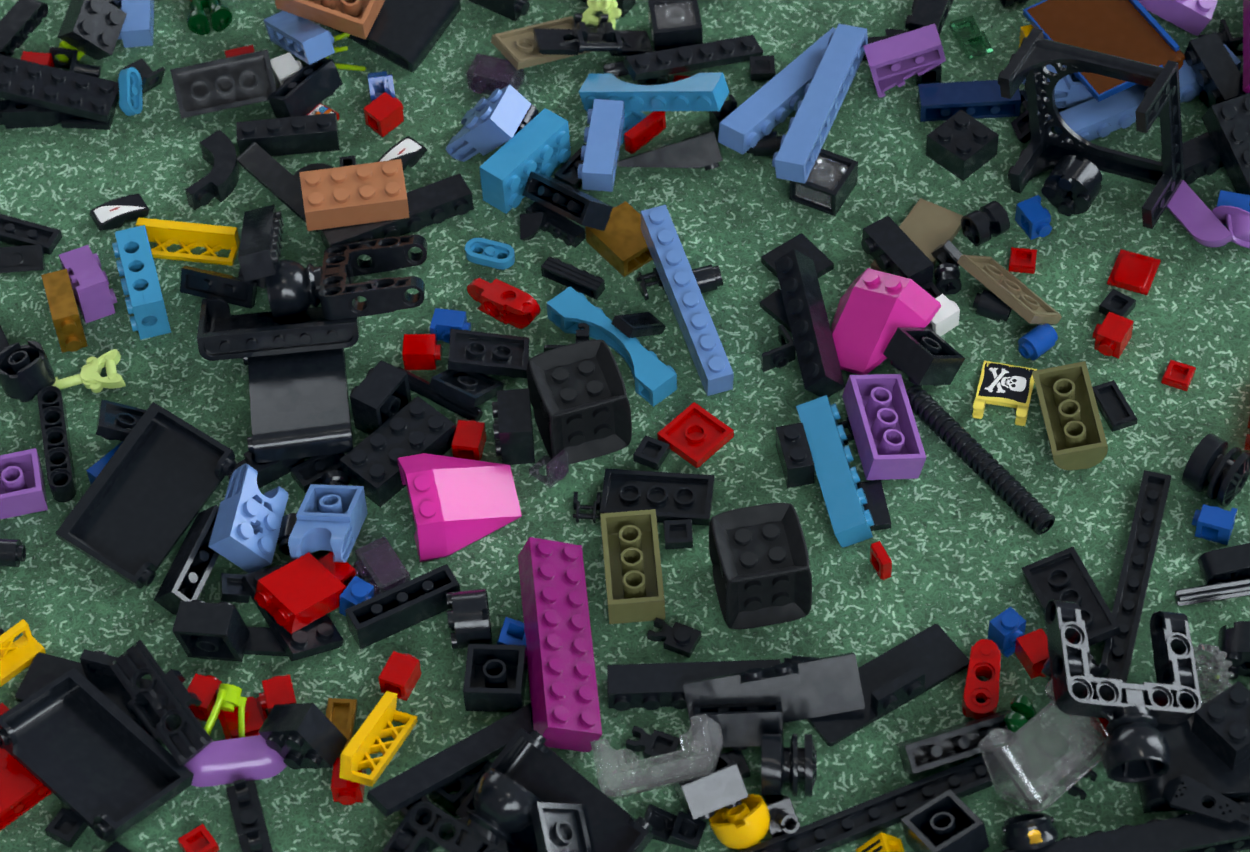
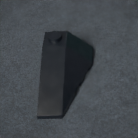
M715 129L686 138L679 143L668 144L656 150L646 151L619 160L617 163L619 167H704L705 171L720 167L719 162L723 161V155Z

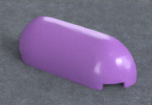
M1183 180L1167 205V209L1199 244L1211 248L1227 245L1233 239L1230 231Z
M261 735L212 741L184 765L194 774L192 786L196 787L231 784L233 781L244 778L245 781L267 779L279 774L287 767L283 761L284 759L275 750L267 746L266 740Z

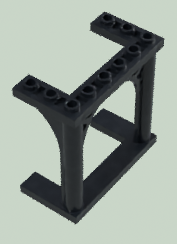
M1033 28L1029 35L1022 40L1016 54L1014 53L1011 56L1007 67L998 76L1001 97L1008 99L1013 97L1021 83L1026 79L1024 89L1027 91L1026 109L1029 110L1028 128L1031 130V140L1027 148L1021 151L1016 164L1011 166L1009 170L1008 180H1010L1011 190L1021 194L1029 180L1045 171L1053 169L1064 156L1074 155L1076 156L1075 159L1081 161L1085 158L1091 161L1100 171L1156 185L1142 207L1143 227L1153 229L1184 180L1178 62L1168 60L1163 68L1043 38V30ZM1051 64L1057 73L1049 71L1046 65ZM1088 72L1151 87L1135 111L1136 129L1139 132L1147 133L1160 113L1162 162L1101 147L1075 133L1065 123L1057 110L1054 99L1057 82L1072 73ZM1052 126L1061 128L1062 133H1052Z

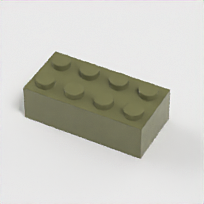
M656 509L600 514L609 624L655 621L656 618L666 620Z

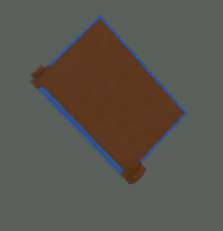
M1043 0L1023 9L1024 17L1034 28L1043 30V38L1163 68L1168 60L1178 62L1179 69L1185 61V56L1179 50V45L1138 0ZM1074 73L1098 102L1136 85V83L1094 73Z

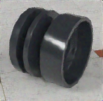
M1211 433L1200 441L1191 454L1183 472L1182 482L1197 492H1203L1208 487V498L1211 500L1217 498V502L1220 505L1227 506L1242 490L1250 474V454L1247 452L1242 453L1238 447L1232 448L1227 453L1228 442Z
M762 734V796H781L784 783H790L792 796L797 797V783H804L805 797H812V790L817 780V751L812 741V734H805L804 747H797V734L792 735L790 747H784L781 734Z

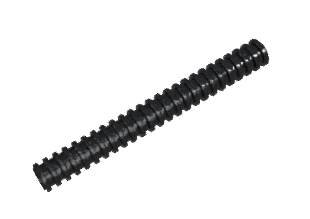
M913 385L906 390L914 414L918 415L919 419L924 421L948 447H951V450L959 458H962V461L967 463L968 467L973 469V472L978 474L980 479H983L992 490H995V493L1003 501H1006V504L1012 507V510L1017 512V515L1023 518L1025 523H1029V527L1034 529L1036 534H1043L1053 526L1055 521L1054 515L1049 514L1048 509L1044 508L1035 497H1032V494L1024 486H1021V483L1016 481L1015 477L1010 475L1008 470H1004V467L996 459H993V456L985 448H982V445L977 443L976 439L971 437L970 433L966 432L947 411H944V408L937 401L933 400L931 395H928L921 386Z

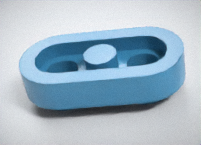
M134 67L123 69L118 77L119 107L127 116L141 113L143 108L142 79Z
M473 238L465 245L466 258L472 263L503 270L510 268L515 262L514 249L508 244L484 238Z

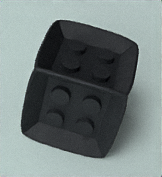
M587 340L540 353L529 359L527 364V382L530 401L539 433L554 464L568 465L616 452L630 444L632 438L630 404L620 370L610 348L604 340Z
M790 503L761 504L729 510L713 516L709 523V552L713 564L714 584L721 612L727 626L730 629H750L794 621L807 616L812 607V575L809 568L806 541L799 517L793 505Z

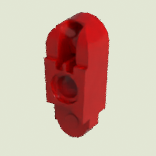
M476 278L467 286L469 295L475 301L481 303L477 309L506 325L509 323L516 328L523 329L540 314V306L531 295L498 279L489 283L481 278Z
M981 639L971 647L962 701V713L966 717L978 719L994 714L997 711L1001 650L998 649V646L992 640ZM977 677H986L988 681H981ZM976 699H978V701H981L982 699H984L985 702H984V703H978V702L976 701Z

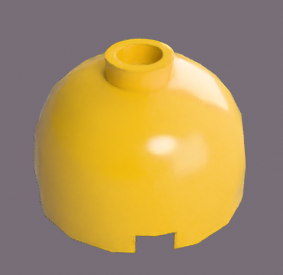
M748 794L749 797L742 799L740 805L730 809L723 807L714 811L715 814L709 818L711 829L723 845L733 849H747L761 843L770 827V813L761 795Z

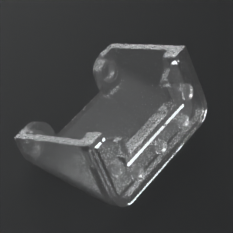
M1052 679L1045 687L1047 697L1052 701L1015 733L1006 729H994L978 743L997 795L1031 812H1040L1050 807L1102 760V746L1109 734L1097 717L1068 715L1059 710L1054 699Z
M706 714L690 717L692 722L690 730L686 734L679 735L682 750L639 760L637 754L627 748L613 749L607 739L591 742L601 791L611 798H622L711 775L716 768L723 748L721 726Z

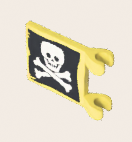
M984 361L973 403L972 418L982 419L985 404L1016 408L1015 425L1025 426L1034 387L1032 371L1037 369Z

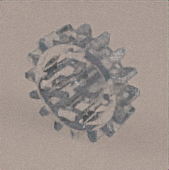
M1199 643L1198 647L1193 646L1201 692V703H1208L1224 692L1225 688L1232 686L1228 682V678L1233 677L1234 673L1228 672L1232 661L1224 660L1227 656L1226 652L1219 651L1218 646Z

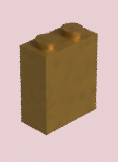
M626 201L617 207H613L605 231L585 226L586 242L622 276L629 275L653 260L641 231V215Z
M67 269L41 275L62 353L74 352L80 348L87 347Z

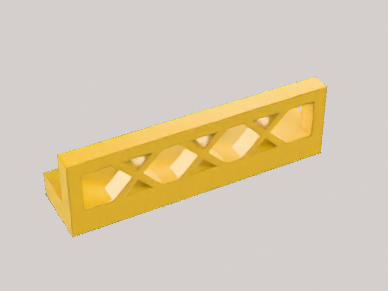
M139 217L136 222V227L145 225L149 242L157 244L156 247L151 249L153 258L229 266L234 264L240 245L237 227ZM172 244L182 247V249L176 252H168L166 248ZM196 247H204L207 251L196 255L190 250ZM222 249L231 250L228 258L218 257L215 253Z
M24 619L0 636V687L29 667L37 653L46 654L45 648L32 636L30 627ZM21 633L23 634L20 638L14 641L15 637H17Z
M385 692L341 753L339 778L373 787L417 723L418 716L396 710V693ZM394 720L405 723V725L394 727L392 722ZM391 736L394 739L393 741L388 742L381 741L382 738ZM381 752L383 755L381 757L372 759L369 756L370 754ZM368 768L372 771L370 775L357 772Z

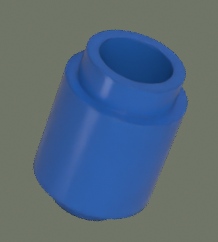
M1047 323L1037 325L1018 340V350L1024 358L1036 360L1054 347L1055 342L1058 340V335L1055 329Z

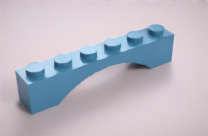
M723 72L698 73L689 78L660 85H636L624 82L611 73H593L587 76L579 90L585 111L593 109L594 99L624 101L625 111H720L729 94Z
M570 286L547 302L548 319L563 332L576 334V330H579L578 324L586 323L589 326V337L596 340H604L609 347L614 349L631 369L635 381V392L653 407L677 390V374L675 370L661 362L653 351H648L644 348L636 337L628 338L612 325V320L604 314L601 308L592 305L584 294L578 293Z

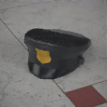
M1026 813L1008 818L1004 822V826H1002L1004 836L1000 839L1001 843L1007 848L1016 850L1040 849L1052 844L1058 838V830L1052 824L1054 823V818L1045 813Z

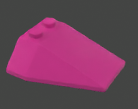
M867 268L851 283L840 298L831 326L841 370L859 375L870 373L887 359L883 353L897 328H925L941 308L940 302L912 279Z
M426 453L397 458L402 484L407 486L416 527L414 538L420 562L448 557L522 517L510 465Z

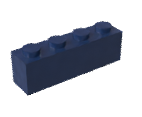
M998 80L918 84L917 102L920 122L948 120L960 110H963L975 119L1020 116V90L1018 88L1013 97L1008 99L1001 97Z

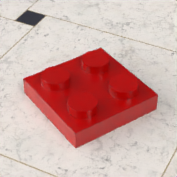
M695 402L657 433L659 441L670 444V449L695 468H699L734 437L733 429Z

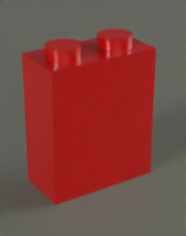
M308 552L259 579L254 599L261 608H264L275 618L280 626H283L292 634L337 609L340 606V595L346 586Z

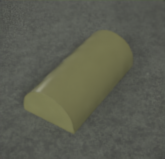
M1086 361L1032 371L1053 461L1056 466L1069 471L1088 469L1099 464L1106 457L1108 446Z

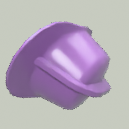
M1233 206L1215 207L1212 212L1221 223L1226 225V228L1232 234L1233 239L1231 242L1250 249V212Z

